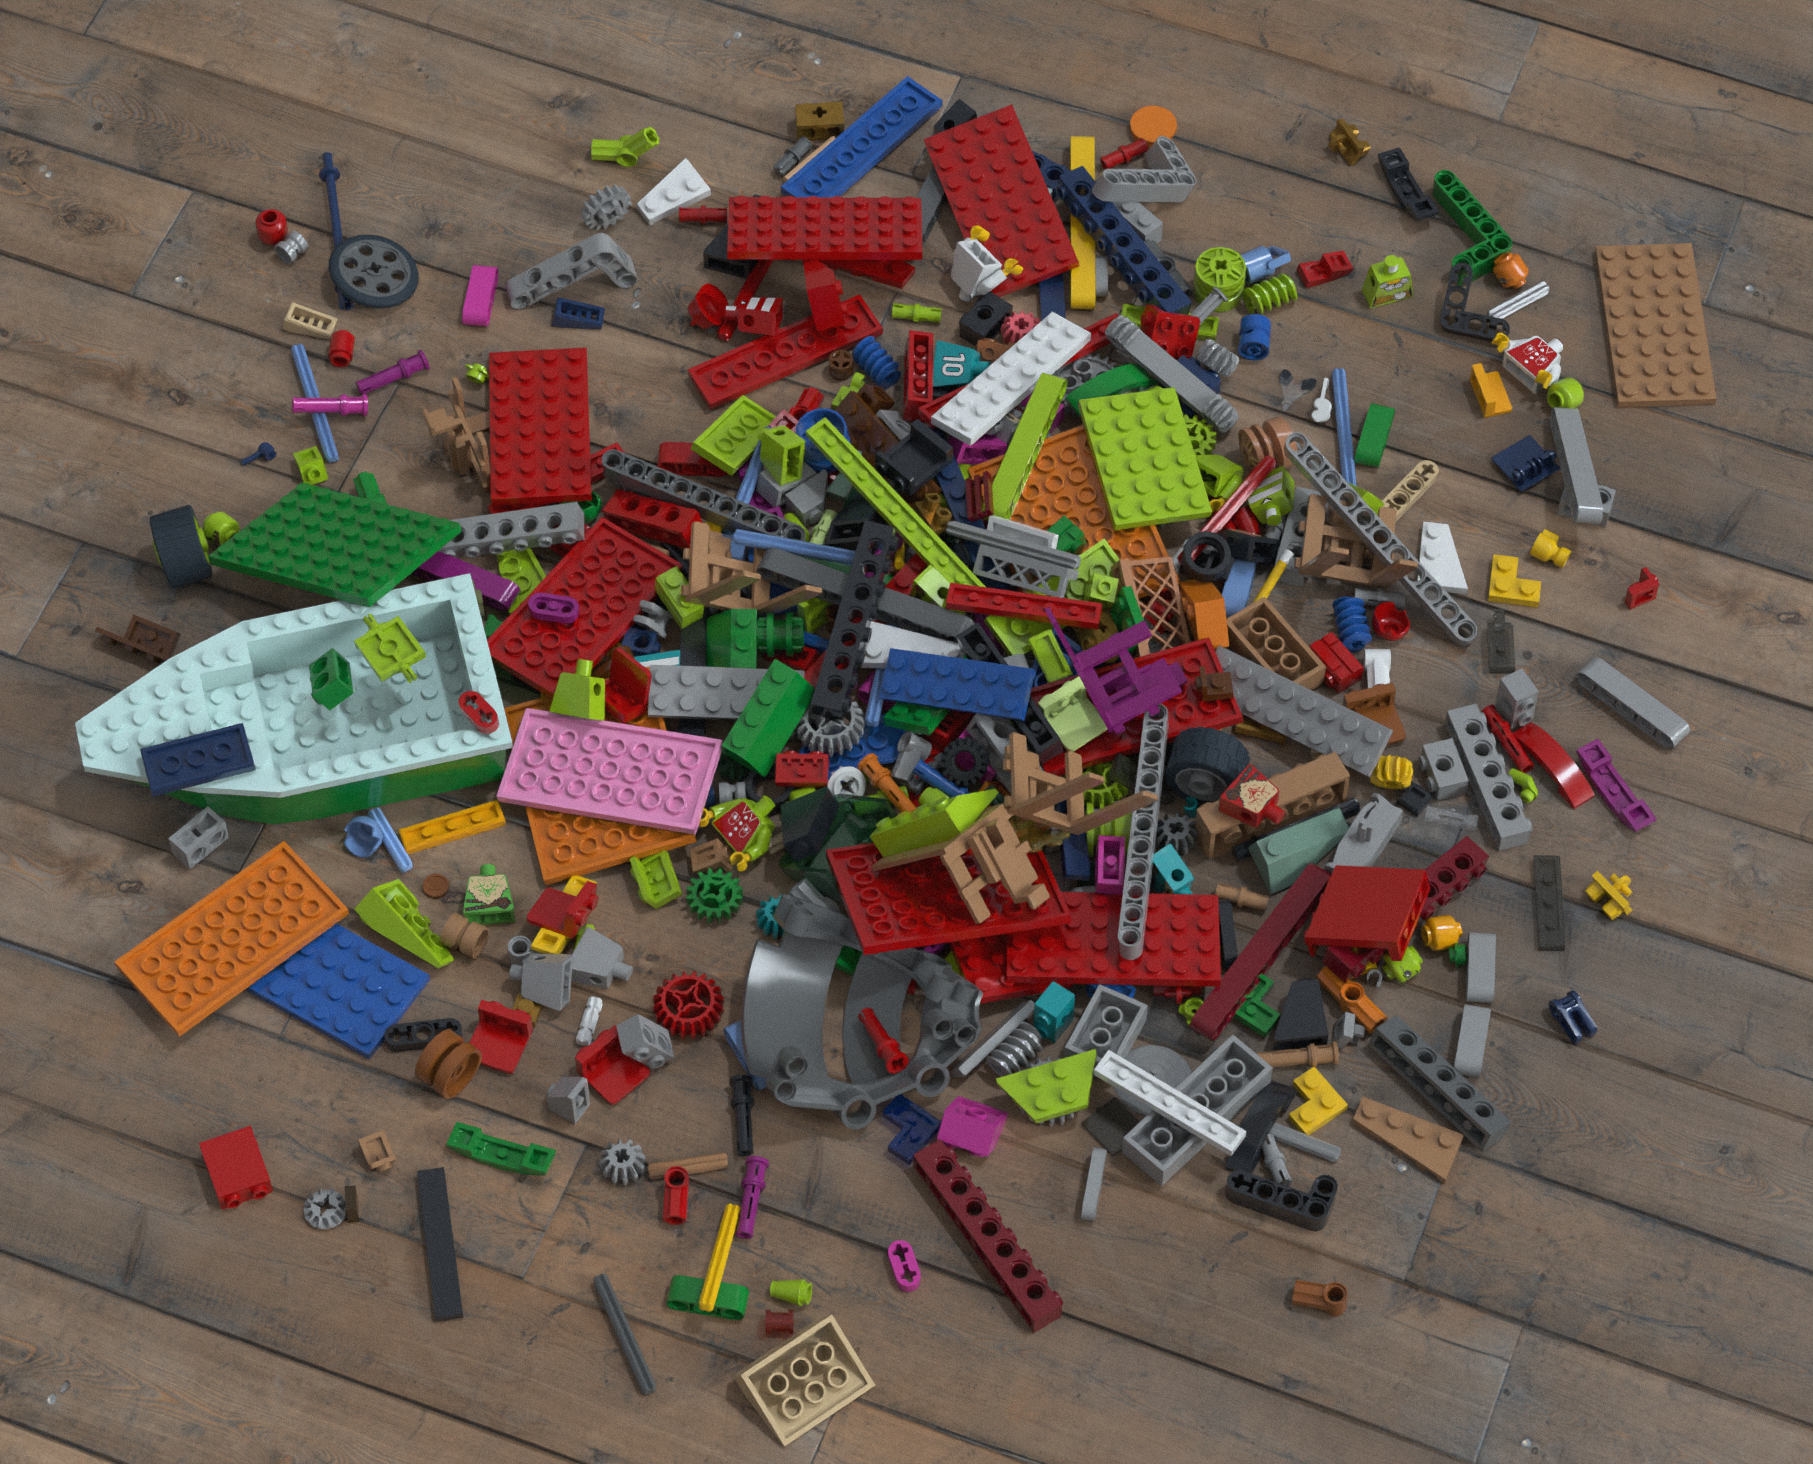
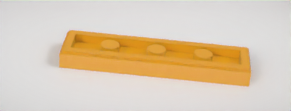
M494 800L401 828L398 831L403 847L409 855L505 826L506 821L499 801Z

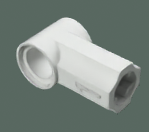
M1364 649L1363 667L1367 674V689L1377 684L1390 683V649Z

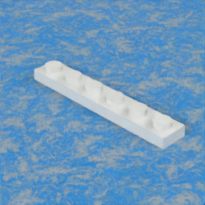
M1110 1050L1107 1051L1094 1069V1075L1230 1156L1233 1155L1246 1136V1131Z

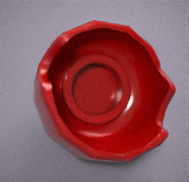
M1383 602L1375 607L1371 625L1374 633L1380 638L1388 641H1397L1408 634L1410 621L1406 616V611H1398L1395 608L1394 602Z

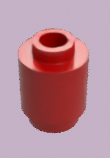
M339 330L331 335L328 357L330 363L336 367H346L353 359L355 337L350 332Z

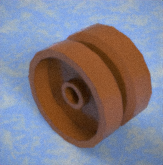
M450 1029L444 1030L436 1035L421 1053L416 1064L415 1076L425 1084L433 1085L434 1090L444 1098H454L466 1088L475 1076L481 1064L482 1052L472 1044L464 1043L463 1038Z

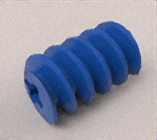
M868 336L854 348L852 352L853 360L859 364V367L870 376V379L877 386L888 389L901 377V372L898 371L899 364L893 361L891 355H887L885 349H881V344L876 342L873 336Z
M1351 597L1338 598L1333 601L1332 606L1336 625L1338 626L1339 640L1350 653H1356L1361 651L1372 640L1369 634L1370 628L1367 625L1368 618L1365 617L1366 609L1363 608L1365 606L1364 601Z

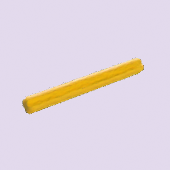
M729 1203L724 1210L699 1299V1309L702 1311L710 1312L715 1305L740 1214V1207L737 1204Z

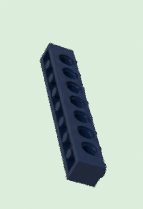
M1081 166L1060 175L1056 187L1058 198L1063 200L1069 207L1071 214L1080 221L1085 232L1092 236L1098 248L1107 255L1112 266L1122 274L1127 285L1134 289L1139 300L1145 303V305H1155L1165 312L1188 315L1192 304L1190 299L1112 202L1102 201L1095 197L1092 188L1096 182L1087 170Z

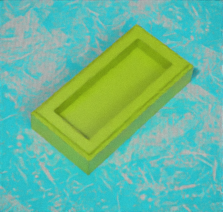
M1051 628L1027 639L1047 683L1073 675Z

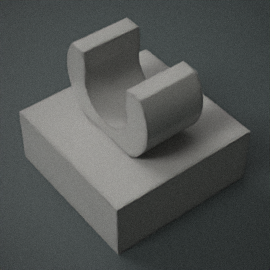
M1345 1012L1334 1023L1333 1041H1337L1338 1048L1342 1049L1348 1042L1357 1044L1358 1038L1364 1037L1365 1027L1354 1024L1355 1014Z

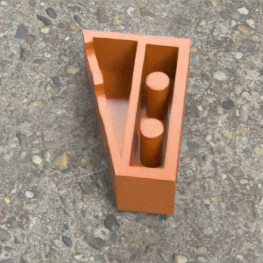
M1196 580L1179 582L1184 615L1195 641L1209 637L1214 649H1217L1219 645L1229 647L1224 597L1212 582Z

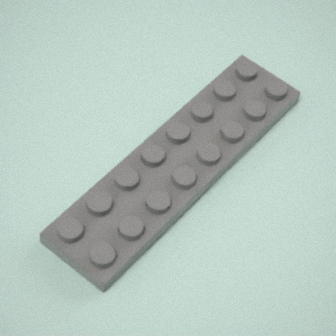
M1220 645L1218 646L1216 655L1223 671L1231 672L1233 694L1243 715L1322 754L1328 755L1336 752L1344 765L1368 777L1371 776L1393 730Z

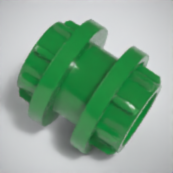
M793 612L786 613V620H775L774 613H767V617H760L757 620V649L760 653H767L768 657H775V650H786L787 657H794V652H802L804 650V620L801 617H794Z

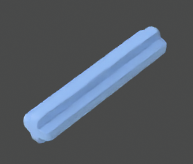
M378 807L370 810L368 816L379 823L382 829L383 843L400 872L405 873L413 868L412 861L382 810Z

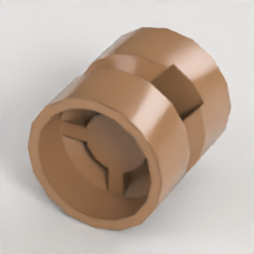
M453 913L443 927L440 942L454 950L460 947L461 953L475 959L481 954L487 943L489 928L475 921L470 924L468 918Z

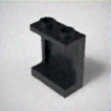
M919 419L911 423L910 434L885 454L880 450L875 453V468L877 472L889 478L897 489L903 490L909 496L914 494L953 461V447Z

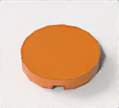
M1146 106L1138 109L1132 115L1130 121V133L1134 140L1137 141L1139 138H1143L1148 147H1152L1159 136H1165L1172 140L1177 132L1175 116L1166 108L1159 106Z

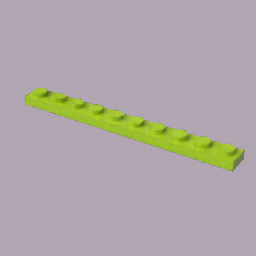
M826 417L806 430L807 438L888 524L895 527V531L928 566L931 564L949 583L986 587Z

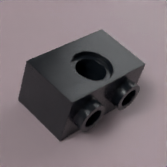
M988 292L983 298L981 297L976 301L974 308L969 313H965L959 321L960 337L976 346L978 340L983 338L995 339L1001 332V326L1005 317H1010L1013 305L992 292Z

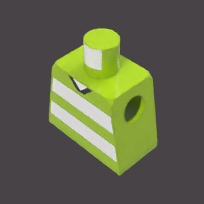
M1281 466L1272 470L1247 499L1249 506L1261 523L1276 526L1281 523V516L1294 509L1295 482L1285 467Z

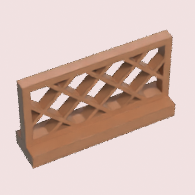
M1172 557L1133 561L1121 559L1111 566L1112 577L1119 579L1116 596L1122 587L1132 586L1140 611H1143L1141 613L1144 617L1145 614H1148L1157 621L1153 629L1150 630L1152 636L1138 644L1132 659L1152 654L1148 646L1151 638L1162 646L1159 651L1173 648L1169 642L1174 635L1182 641L1183 645L1190 643ZM1157 565H1166L1167 576L1165 579L1153 571ZM1132 567H1139L1147 573L1142 581L1134 577ZM1149 576L1161 584L1156 592L1145 585ZM1163 587L1172 593L1173 599L1170 603L1159 596ZM1140 590H1143L1152 597L1147 606L1138 599ZM1155 600L1166 608L1161 617L1150 609ZM1169 611L1177 617L1178 623L1175 628L1164 620ZM1160 624L1171 632L1166 641L1155 633Z

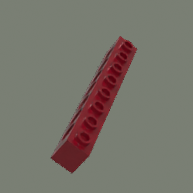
M1468 836L1464 837L1425 869L1430 891L1415 929L1420 921L1424 920L1426 922L1427 919L1431 918L1437 907H1445L1453 898V894L1456 892L1462 893L1473 878L1479 879L1486 872L1487 867L1485 865L1489 855ZM1329 946L1322 963L1340 980L1346 983L1352 977L1358 978L1364 972L1365 966L1370 962L1375 964L1382 957L1386 949Z
M939 1139L913 1154L914 1169L1032 1332L1035 1333L1059 1319L1063 1305L1060 1295L1055 1290L1052 1292L1048 1287V1281L1044 1273L1040 1269L1036 1270L1032 1265V1258L1026 1249L1021 1250L1016 1243L1017 1238L1010 1228H1005L1001 1222L1002 1218L995 1207L991 1208L986 1202L987 1197L982 1188L976 1187L971 1181L972 1177L965 1166L961 1167L952 1147L949 1145L946 1147L943 1141ZM948 1170L950 1173L940 1174L938 1171ZM956 1190H962L965 1193L962 1195H956L953 1192ZM978 1211L980 1214L973 1216L968 1214V1212ZM991 1231L995 1233V1235L985 1236L983 1233ZM1001 1252H1007L1010 1254V1256L1001 1257L998 1254ZM1016 1273H1022L1025 1275V1277L1016 1278L1013 1275ZM1038 1294L1041 1298L1031 1299L1028 1296Z

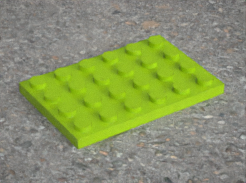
M1175 387L1079 400L1078 408L1114 530L1211 517L1212 509Z

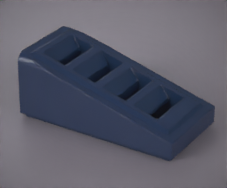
M558 297L554 307L551 326L601 330L605 308ZM581 314H586V317H581ZM591 315H596L595 320H591Z

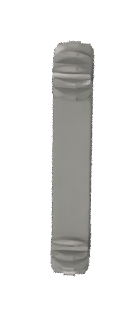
M1121 315L1111 321L1105 330V334L1112 345L1124 355L1129 356L1164 387H1175L1177 397L1202 419H1207L1206 423L1213 425L1215 431L1224 434L1236 424L1239 416L1232 407V404L1222 398L1220 394H1216L1145 335L1134 322Z

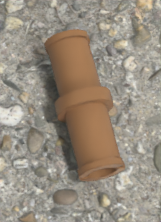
M1218 882L1215 895H1218V899H1230L1231 903L1237 904L1236 907L1246 906L1265 912L1269 896L1246 891L1247 888L1245 887L1239 889L1221 884L1220 882Z

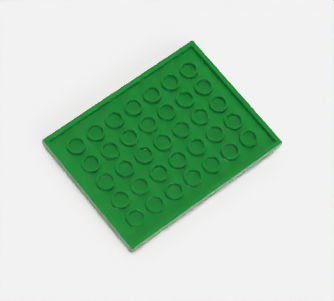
M301 483L286 496H283L277 503L265 510L263 514L251 521L226 543L219 546L208 558L210 565L361 606L371 607L462 531L460 523L446 518H438L426 513L391 506L387 503L352 496L348 493L313 486L309 483Z

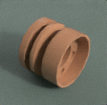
M1282 416L1264 421L1262 428L1254 424L1250 428L1245 427L1238 432L1240 451L1249 472L1266 455L1276 460V468L1284 466L1286 469L1295 466L1284 453L1286 439L1292 434V430ZM1296 441L1289 444L1292 450L1298 451Z

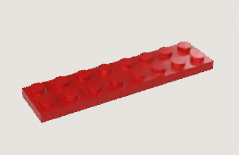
M859 294L845 300L848 315L844 316L845 325L817 331L813 315L779 329L776 336L765 335L688 369V376L710 410L742 395H746L829 358L832 352L836 350H848L857 346L860 341L868 336H873L874 338L883 334V327Z

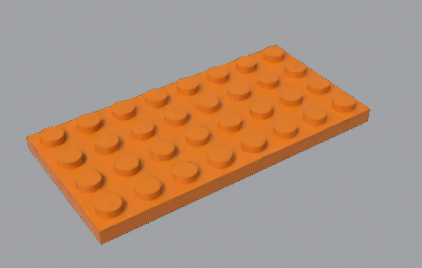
M283 841L114 961L116 968L180 1037L349 915V911L291 847Z

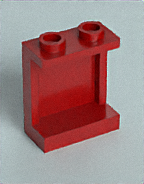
M251 1125L199 1143L202 1157L207 1166L221 1209L235 1208L243 1202L251 1199H261L273 1192L271 1180Z

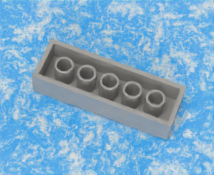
M1232 1035L1175 1089L1226 1120L1231 1121L1271 1083L1273 1067ZM1152 1110L1123 1137L1122 1153L1159 1185L1163 1186L1208 1142Z

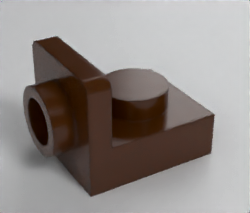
M1200 666V676H1195L1196 692L1201 691L1202 701L1233 699L1231 672L1206 674L1205 666Z

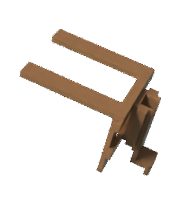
M457 377L452 378L453 391L450 390L447 393L455 412L450 413L451 416L447 417L444 408L429 413L426 408L422 411L423 419L431 436L442 433L446 456L450 455L453 472L458 470L461 476L470 473L469 468H473L482 491L488 493L490 490L491 470L487 443L482 433L490 430V410L466 418L462 388ZM474 435H477L478 446L474 440Z
M1316 494L1309 495L1306 521H1299L1298 531L1304 532L1302 556L1301 558L1296 557L1294 568L1299 569L1298 574L1386 589L1418 567V562L1398 559L1386 567L1373 553L1372 569H1362L1365 543L1330 504L1328 514H1332L1331 526L1324 525L1327 497ZM1340 500L1343 506L1349 507L1353 505L1352 502ZM1380 507L1378 517L1394 533L1397 510ZM1376 534L1373 536L1376 543H1386V538L1383 535ZM1340 561L1346 562V566L1338 565L1337 563Z
M693 522L691 524L690 549H683V559L690 561L689 584L681 586V596H685V602L705 606L704 608L721 609L722 612L730 609H757V617L760 618L767 617V613L776 614L822 594V588L803 585L770 600V581L762 578L761 574L757 573V568L766 552L765 549L754 547L753 563L732 559L730 538L722 537L721 533L709 530L708 524ZM752 584V600L740 597V589Z
M1015 732L1009 735L1010 745L1005 746L1003 770L1011 773L1012 797L1005 796L1004 804L1009 809L1010 814L1017 816L1019 823L1032 820L1037 829L1053 827L1080 835L1158 801V795L1141 791L1084 816L1083 792L1104 783V777L1091 772L1082 775V757L1080 754L1071 751L1065 753L1066 779L1042 771L1039 768V755L1027 751L1026 736ZM1067 799V815L1054 811L1055 804Z
M1004 804L985 808L974 823L949 841L886 856L871 866L873 871H878L940 856L942 863L958 889L961 899L964 901L976 924L982 923L990 916V912L979 893V890L988 883L992 884L1001 880L1015 904L1027 901L1032 910L1050 898L1044 883L1033 886L1031 884L1038 878L1026 855L1032 848L1027 840L1022 843L1019 842L1008 821L1013 814L1009 813V809ZM970 848L983 870V873L974 880L971 878L960 857Z

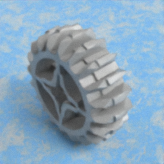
M856 701L852 702L849 713L845 712L843 717L850 722L849 726H847L843 720L812 714L810 703L796 726L797 737L802 741L804 747H809L811 752L818 750L822 753H828L830 757L833 756L834 752H838L842 756L844 749L851 752L852 745H858L859 738H863L865 727L863 711L859 709ZM811 723L816 725L817 731L811 728Z

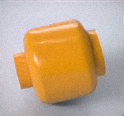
M1450 915L1431 917L1426 920L1425 925L1421 928L1423 943L1433 951L1454 947V944H1458L1459 938L1462 937L1461 924L1456 922Z

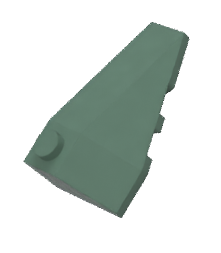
M1340 808L1256 841L1248 847L1270 895L1292 886L1308 864L1312 863L1315 865L1342 840L1349 827Z

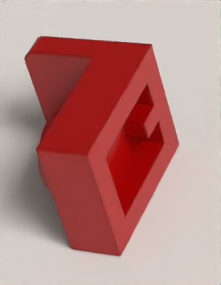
M1647 567L1641 569L1639 582L1632 584L1627 589L1625 604L1630 610L1656 599L1659 581L1656 575L1651 574Z

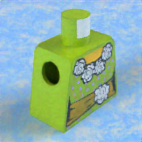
M1389 255L1385 258V261L1372 264L1369 267L1362 286V292L1370 308L1413 297L1411 274L1403 258Z

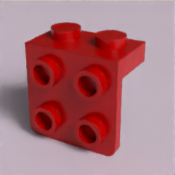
M1146 304L1145 311L1141 315L1140 330L1175 360H1178L1182 355L1189 359L1193 355L1200 319L1192 315L1165 312L1155 305Z
M620 647L613 650L610 676L605 681V709L624 724L647 712L652 675L646 667Z
M587 881L577 896L551 887L546 888L527 914V922L573 939L579 929L585 924L590 913L597 906L599 896L596 895L597 884Z
M481 1000L478 1006L479 1023L469 1043L482 1052L480 1065L512 1074L533 1033L531 1015H528L527 1012L521 1009L513 1010L504 1007L496 1001L488 1002Z
M616 1025L609 1030L602 1031L592 1044L582 1047L575 1056L577 1073L581 1077L586 1078L588 1084L610 1105L618 1103L650 1076V1070L646 1065L622 1053Z

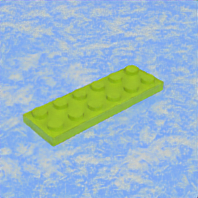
M1105 538L1079 555L1081 558L1080 566L1078 569H1074L1079 571L1077 580H1068L1064 598L1083 601L1086 582L1094 573L1112 577L1111 566L1120 559ZM1054 575L1047 580L1051 590L1057 592L1061 577ZM1030 589L1024 592L1030 594L1051 596ZM990 615L984 620L1009 656L1015 654L1025 655L1031 651L1027 639L1050 628L1051 630L1054 628L1052 623ZM1059 625V626H1060V628H1061V630H1062V629L1065 628L1067 625Z

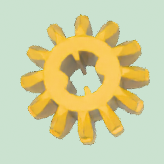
M1381 755L1370 776V782L1376 787H1383L1384 789L1394 790L1408 787L1413 777L1412 762L1405 757L1400 758L1398 755Z

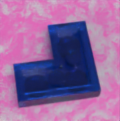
M897 1095L883 1111V1117L901 1129L888 1145V1151L910 1165L913 1162V1154L924 1149L939 1131L942 1121L903 1095Z

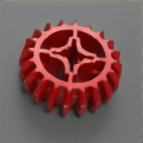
M683 970L680 977L673 973L671 976L672 981L664 979L662 982L663 986H657V995L653 997V1013L656 1015V1022L661 1024V1027L670 1030L672 1037L680 1033L682 1040L686 1035H690L694 1040L697 1033L704 1037L706 1034L705 1029L713 1032L714 1024L720 1023V1015L724 1013V997L721 995V988L715 985L714 979L707 980L705 973L697 977L695 970L691 975H687ZM700 995H703L709 1001V1006L704 1005V1002L700 1000ZM668 1004L673 1005V1008L677 1010V1015L669 1011L667 1008Z

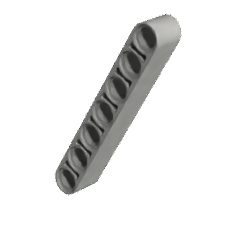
M1553 407L1550 414V426L1573 520L1575 523L1600 524L1603 518V504L1579 410L1577 408Z

